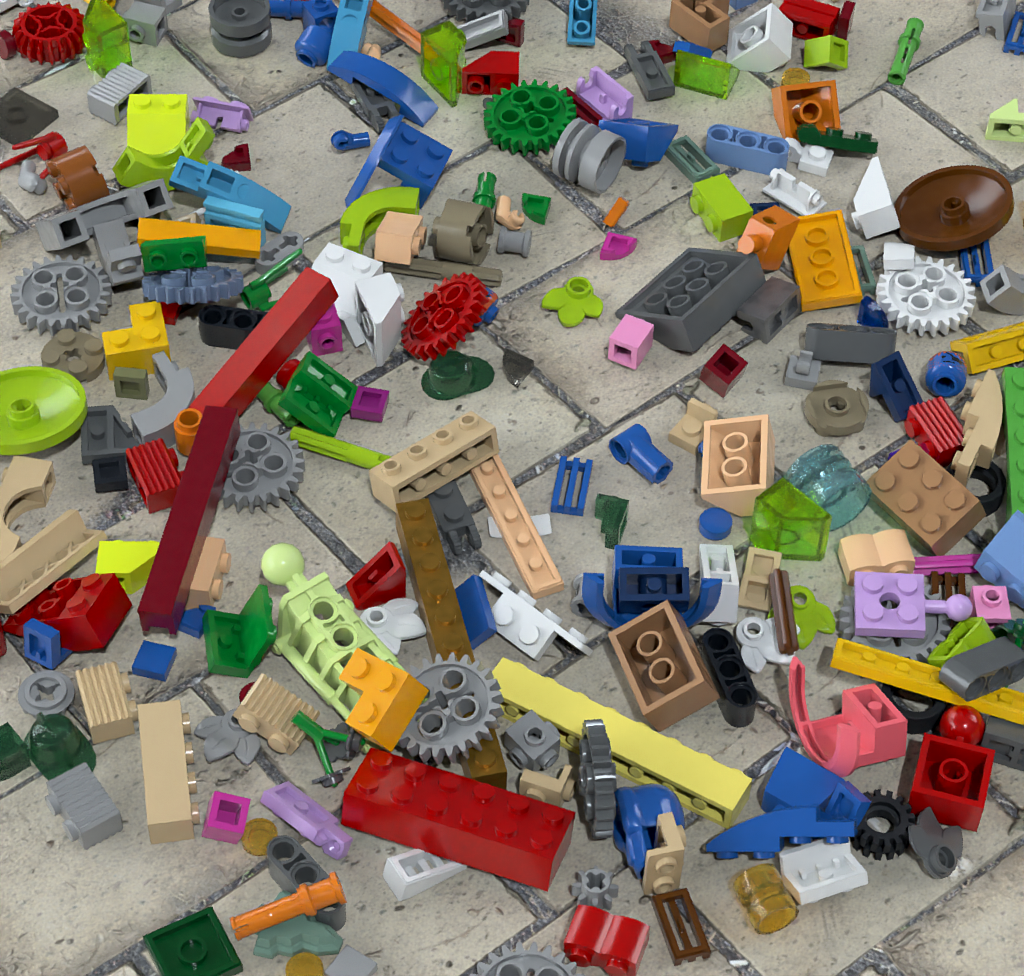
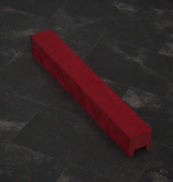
M205 406L137 609L142 631H149L150 627L168 628L169 634L176 635L195 571L241 433L238 409Z

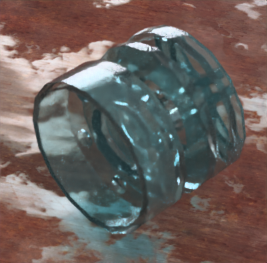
M833 444L817 446L801 455L789 467L783 480V487L786 493L801 508L804 516L815 530L822 533L835 531L853 521L865 509L870 501L872 492L866 480L857 470L853 469L850 461L844 457L839 447Z

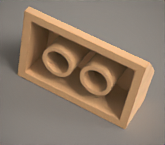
M769 415L704 421L701 498L740 517L773 514L775 437Z

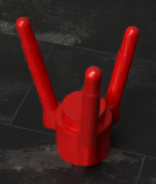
M52 131L45 136L14 144L12 146L13 150L24 149L37 145V147L0 164V170L36 154L44 161L51 160L68 151L67 143L61 134ZM47 168L39 174L41 179H45L49 175Z

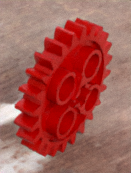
M465 272L460 276L456 273L453 274L450 281L445 277L440 286L435 283L433 291L430 293L425 292V298L422 301L415 302L418 307L408 312L411 318L405 320L403 324L406 328L401 331V334L404 336L401 339V342L404 344L403 347L417 360L421 358L423 361H427L429 357L435 360L439 353L444 357L448 348L455 350L457 342L459 340L465 342V335L475 331L472 326L482 321L479 315L486 312L487 309L484 305L489 302V299L486 297L489 294L486 286L477 276L475 277L472 273L467 275Z

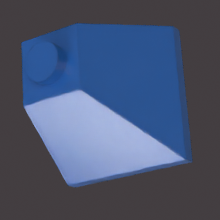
M636 118L599 120L598 125L601 130L606 129L625 138L627 146L624 159L632 160L631 165L648 167L649 162L661 161L678 131L677 124Z

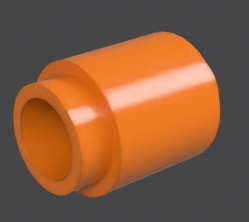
M193 408L180 411L174 420L176 447L180 453L187 456L190 454L202 418L201 412Z

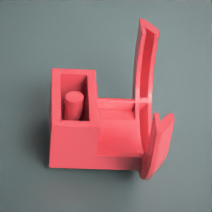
M796 656L792 658L789 666V698L792 716L799 738L806 752L816 764L842 778L851 775L858 767L886 762L890 759L905 756L908 720L875 683L843 690L841 714L810 721L805 699V666Z

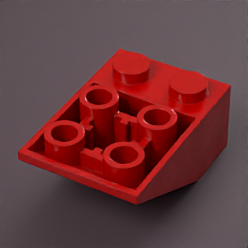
M94 573L87 577L75 579L64 578L50 584L18 611L11 614L3 624L2 629L5 632L24 637L23 625L31 618H34L60 631V647L75 652L104 648L131 608L132 603L115 573L102 575Z

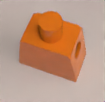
M776 205L753 215L738 241L736 252L757 254L762 269L779 270L800 219Z

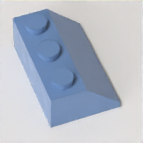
M1017 510L984 549L974 568L985 580L993 583L995 586H1006L1009 600L1024 609V514Z

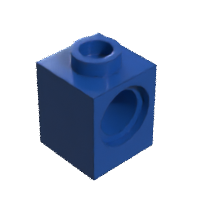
M309 0L303 2V29L305 30L308 25H325L333 32L338 12L337 6L332 0Z

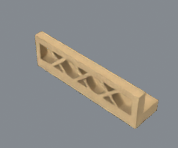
M69 509L1 561L0 613L14 614L99 546V541H106L108 539L104 530L87 529L78 510Z

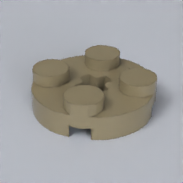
M62 329L57 333V337L52 338L44 346L41 352L42 367L64 371L75 377L78 381L86 379L87 383L91 382L102 373L105 367L103 343L100 339L90 334L74 332L72 329ZM73 356H76V357H79V358H80V359H73L71 362L68 361V358L73 357Z
M827 380L813 387V391L806 397L804 413L806 419L815 427V432L819 436H844L859 433L863 430L868 417L869 401L861 389L857 387L855 391L847 387L848 382L841 380ZM832 405H837L839 409L843 410L837 411L831 409Z

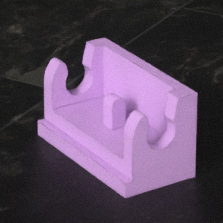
M595 66L590 69L589 81L586 84L585 79L581 76L579 77L576 84V95L602 116L603 119L632 118L634 96L599 67Z

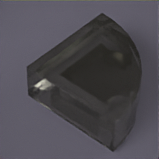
M507 349L503 355V370L507 380L518 388L533 370L534 360Z

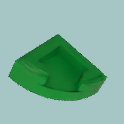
M522 193V210L530 220L545 225L551 206V198Z

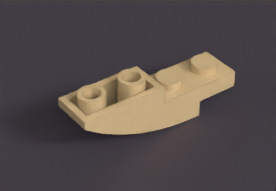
M988 369L983 380L977 379L971 397L974 399L972 402L966 401L960 419L965 420L962 433L965 434L962 446L965 448L963 452L957 450L951 464V469L956 470L954 478L964 487H966L976 465L989 469L1000 432L1003 413L1002 394L996 373L991 369Z

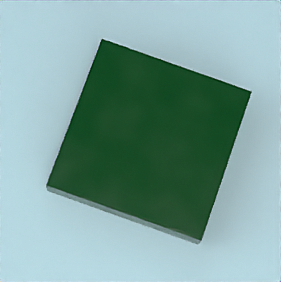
M212 906L142 936L146 949L160 976H234L243 972V964Z

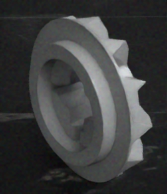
M54 670L39 671L30 675L22 682L18 690V701L24 714L29 713L36 720L40 717H47L52 720L53 716L58 713L65 715L66 708L74 704L75 689L72 681L65 674ZM39 690L47 695L53 694L54 701H49L46 698L41 700Z

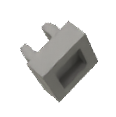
M804 350L800 351V356L791 355L784 385L813 391V387L817 385L822 361L812 359L813 352Z

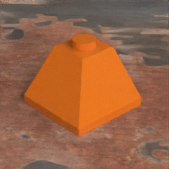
M836 80L785 85L771 89L774 118L783 139L789 137L801 142V140H798L796 130L799 124L801 125L802 123L815 124L818 130L826 131L827 127L841 129Z

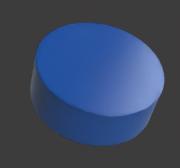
M709 508L702 512L699 519V531L705 538L716 541L725 539L730 535L732 517L727 511L721 508Z

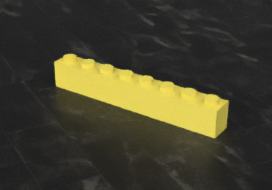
M503 657L492 671L493 679H497L501 687L499 691H501L504 702L500 704L504 711V715L501 717L515 723L532 709L544 722L549 721L557 728L560 733V746L580 755L579 741L582 739V723H584V720L601 719L605 725L607 737L610 740L611 760L616 764V774L638 785L649 783L662 784L677 795L682 807L726 829L732 827L749 800L752 778L747 777L742 771L729 768L715 761L708 754L698 753L682 745L677 739L666 737L653 731L646 724L635 722L611 707H604L590 700L583 693L574 692L559 685L554 679L543 677L519 662H513Z

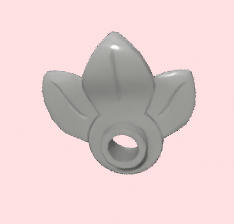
M237 708L228 711L224 716H210L202 720L195 728L194 735L205 739L204 753L207 762L216 761L234 752L240 762L249 766L257 757L261 741L256 733L248 732L239 724H234L238 722V719L232 715Z

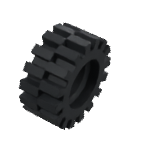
M881 789L874 790L873 797H871L869 791L863 793L871 801V804L857 827L858 834L854 837H849L850 842L854 841L853 848L856 851L864 848L863 856L868 858L871 852L875 854L874 860L881 861L882 854L886 855L887 860L893 859L895 853L898 856L902 855L904 849H907L910 845L908 826L915 825V814L911 813V805L907 803L903 806L904 798L898 795L896 800L893 799L892 791L887 790L886 796H881ZM874 817L884 818L894 825V830L888 833L877 832L868 826L867 820Z

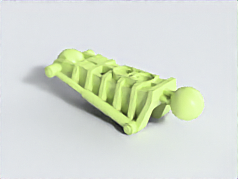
M281 542L272 545L264 553L261 559V569L265 578L274 585L286 586L290 591L283 595L279 603L277 639L271 645V649L275 654H283L328 705H333L342 717L347 720L361 695L341 681L339 676L344 670L341 665L348 663L356 648L405 672L407 671L398 663V658L354 612L352 601L347 598L343 599L340 593L337 594L325 571L309 581L303 575L305 561L298 548L293 544ZM322 614L324 620L318 619L315 615ZM340 640L345 647L337 645L335 641ZM424 698L422 704L425 703L429 698ZM365 738L366 743L363 745L362 751L367 754L371 747L375 749L383 747Z

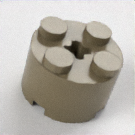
M447 199L441 217L436 216L432 225V232L437 235L436 257L466 264L480 265L485 260L491 244L486 243L487 235L493 234L494 231L492 209L481 204Z

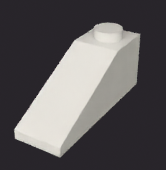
M878 156L874 157L853 199L856 212L851 213L856 229L862 228L866 239L900 228Z
M699 544L700 585L701 578L722 579L719 602L714 611L702 622H709L718 626L726 625L727 623H737L739 580L733 545Z

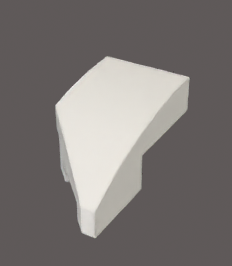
M885 242L883 255L884 270L915 269V246L905 243Z

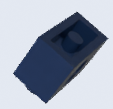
M689 567L619 568V613H645L665 600H668L679 613L688 611L690 602Z

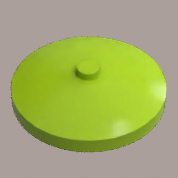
M26 366L0 371V455L35 453L53 447L72 436L83 424L88 411L86 394L82 384L72 375L50 367Z

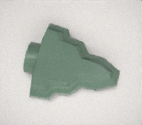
M283 890L274 901L289 896L292 893ZM302 914L255 933L258 937L253 954L268 959H273L277 955L294 957L302 952L316 956L339 954L343 945V939L331 926L316 921L314 916L307 917L306 914Z

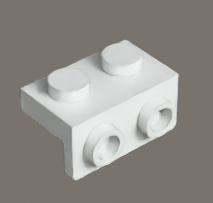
M826 838L782 851L779 854L782 883L800 905L815 903L820 899L841 892H849L854 888L868 884L867 871L851 854L850 839L849 843L831 844L826 843Z

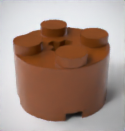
M85 145L45 162L49 174L57 180V182L53 183V188L60 200L66 198L64 203L67 210L110 195L103 174H99L95 166L97 162Z

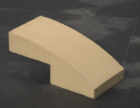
M749 546L739 591L738 607L769 613L772 606L769 574L773 573V570L776 568L780 569L781 552Z

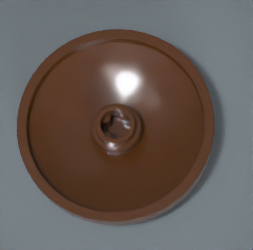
M957 165L932 171L909 184L897 198L894 205L900 228H897V231L905 241L925 250L952 251L974 246L994 236L1010 220L1015 204L1012 187L1002 174L983 166Z

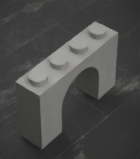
M162 178L142 182L37 221L35 226L45 251L60 250L90 239L89 235H92L93 225L122 218L125 223L139 219V217H149L174 206Z

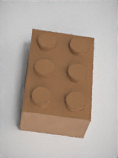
M912 439L864 483L871 499L933 556L945 555L986 516L980 500Z
M668 600L608 633L643 716L659 732L720 698L683 617Z

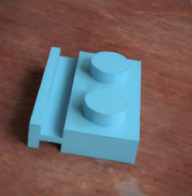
M207 196L203 202V207H206L204 212L205 224L261 230L260 248L266 243L265 220L262 218L264 210Z

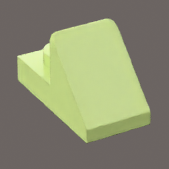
M1017 98L990 114L985 140L1024 142V113L1018 112Z

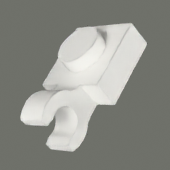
M789 137L785 139L790 145L787 162L799 163L798 170L826 177L833 159L834 150L807 143L805 148H803L796 139Z

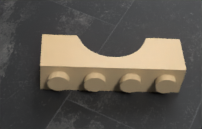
M14 455L10 466L4 468L1 479L2 484L0 486V562L22 546L20 536L9 529L14 520L27 511L46 507L56 484L52 461Z

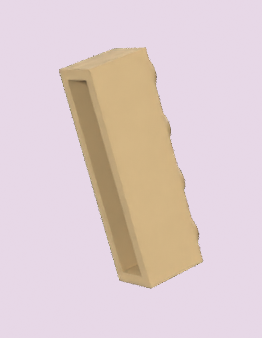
M180 699L138 704L151 844L195 839L193 825L200 824L198 802L191 803L190 794L197 793L195 772H188L187 764L194 763L192 742L185 743L184 736L185 734H191L189 713H182Z

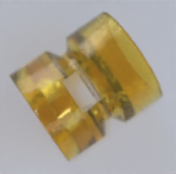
M770 863L760 864L744 871L733 884V889L743 907L747 908L746 914L757 934L761 935L771 934L787 927L796 919L799 913V909L791 894L783 887L784 881L774 864Z

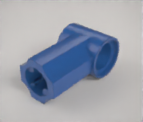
M634 424L609 441V448L614 458L621 464L629 462L651 483H661L673 469V462L652 444L649 433L640 424Z

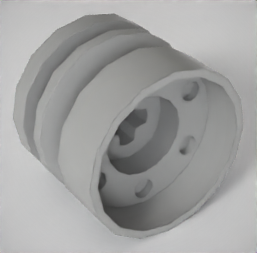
M574 119L567 125L555 147L552 158L553 173L573 183L579 181V185L597 194H602L613 184L619 174L626 154V140L622 136L606 129L599 131V127L592 123L589 124L583 119Z

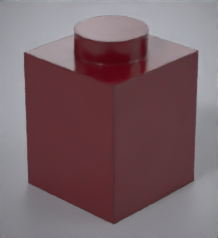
M723 343L704 365L699 379L724 398L743 377L748 362Z

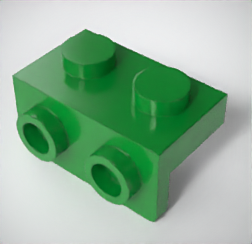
M206 236L144 241L141 244L145 272L207 267Z

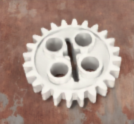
M916 256L915 269L885 270L884 275L880 274L875 295H877L876 304L880 305L879 312L887 313V321L897 320L896 328L905 325L908 326L907 333L909 334L914 329H917L920 336H923L925 331H929L935 337L937 330H940L944 335H948L949 327L958 331L960 324H967L968 317H972L976 296L974 294L976 289L975 287H970L971 278L963 279V270L954 272L955 264L945 267L943 266L944 259L933 263L931 256H928L926 262L922 261L919 256Z

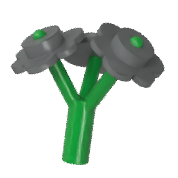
M298 710L292 717L291 722L314 739L327 774L312 780V783L322 781L324 787L329 785L336 787L338 785L337 782L344 780L342 773L351 770L349 766L334 772L330 762L334 763L338 758H354L356 752H361L363 745L366 743L365 738L353 728L350 729V726L344 722L338 724L335 729L326 730L302 711Z

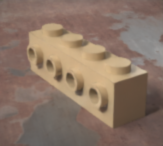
M473 411L460 416L370 469L369 476L373 496L395 512L396 503L422 499L499 453L496 427Z

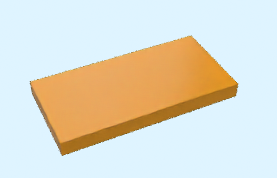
M842 210L799 216L800 221L788 250L796 285L800 286L802 312L863 302Z

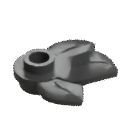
M931 807L924 808L917 817L916 825L908 826L909 841L915 853L923 859L924 866L930 875L937 879H943L950 876L956 869L957 859L962 855V830L958 825L942 829Z

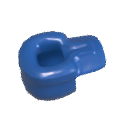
M649 783L634 787L624 786L617 788L616 792H614L616 803V818L613 821L614 843L622 853L626 854L628 865L633 867L638 879H643L641 870L645 867L647 850L654 849L658 815L672 812L676 825H682L683 829L685 827L684 811L679 798L672 790L662 784Z

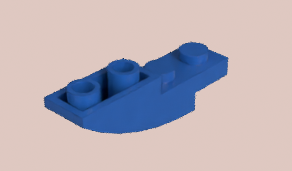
M820 804L781 808L757 815L726 830L706 844V852H716V858L721 859L739 858L738 852H753V858L768 859L775 858V852H780L784 849V837H789V843L793 844L812 843L811 837H826V843L831 844L849 843V837H854L858 834L857 819H820Z

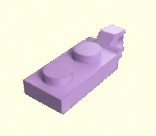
M289 781L263 792L260 802L271 809L277 817L282 818L298 830L303 837L311 840L315 845L322 846L324 853L336 860L347 856L353 838L340 829L338 826L340 820Z

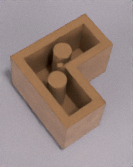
M672 0L669 27L690 43L715 51L727 44L730 0Z

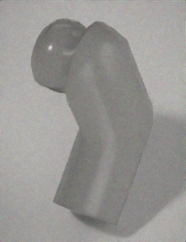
M24 160L18 177L19 186L26 191H34L38 195L43 194L47 188V181L41 179L40 175L35 173L36 164L33 161Z

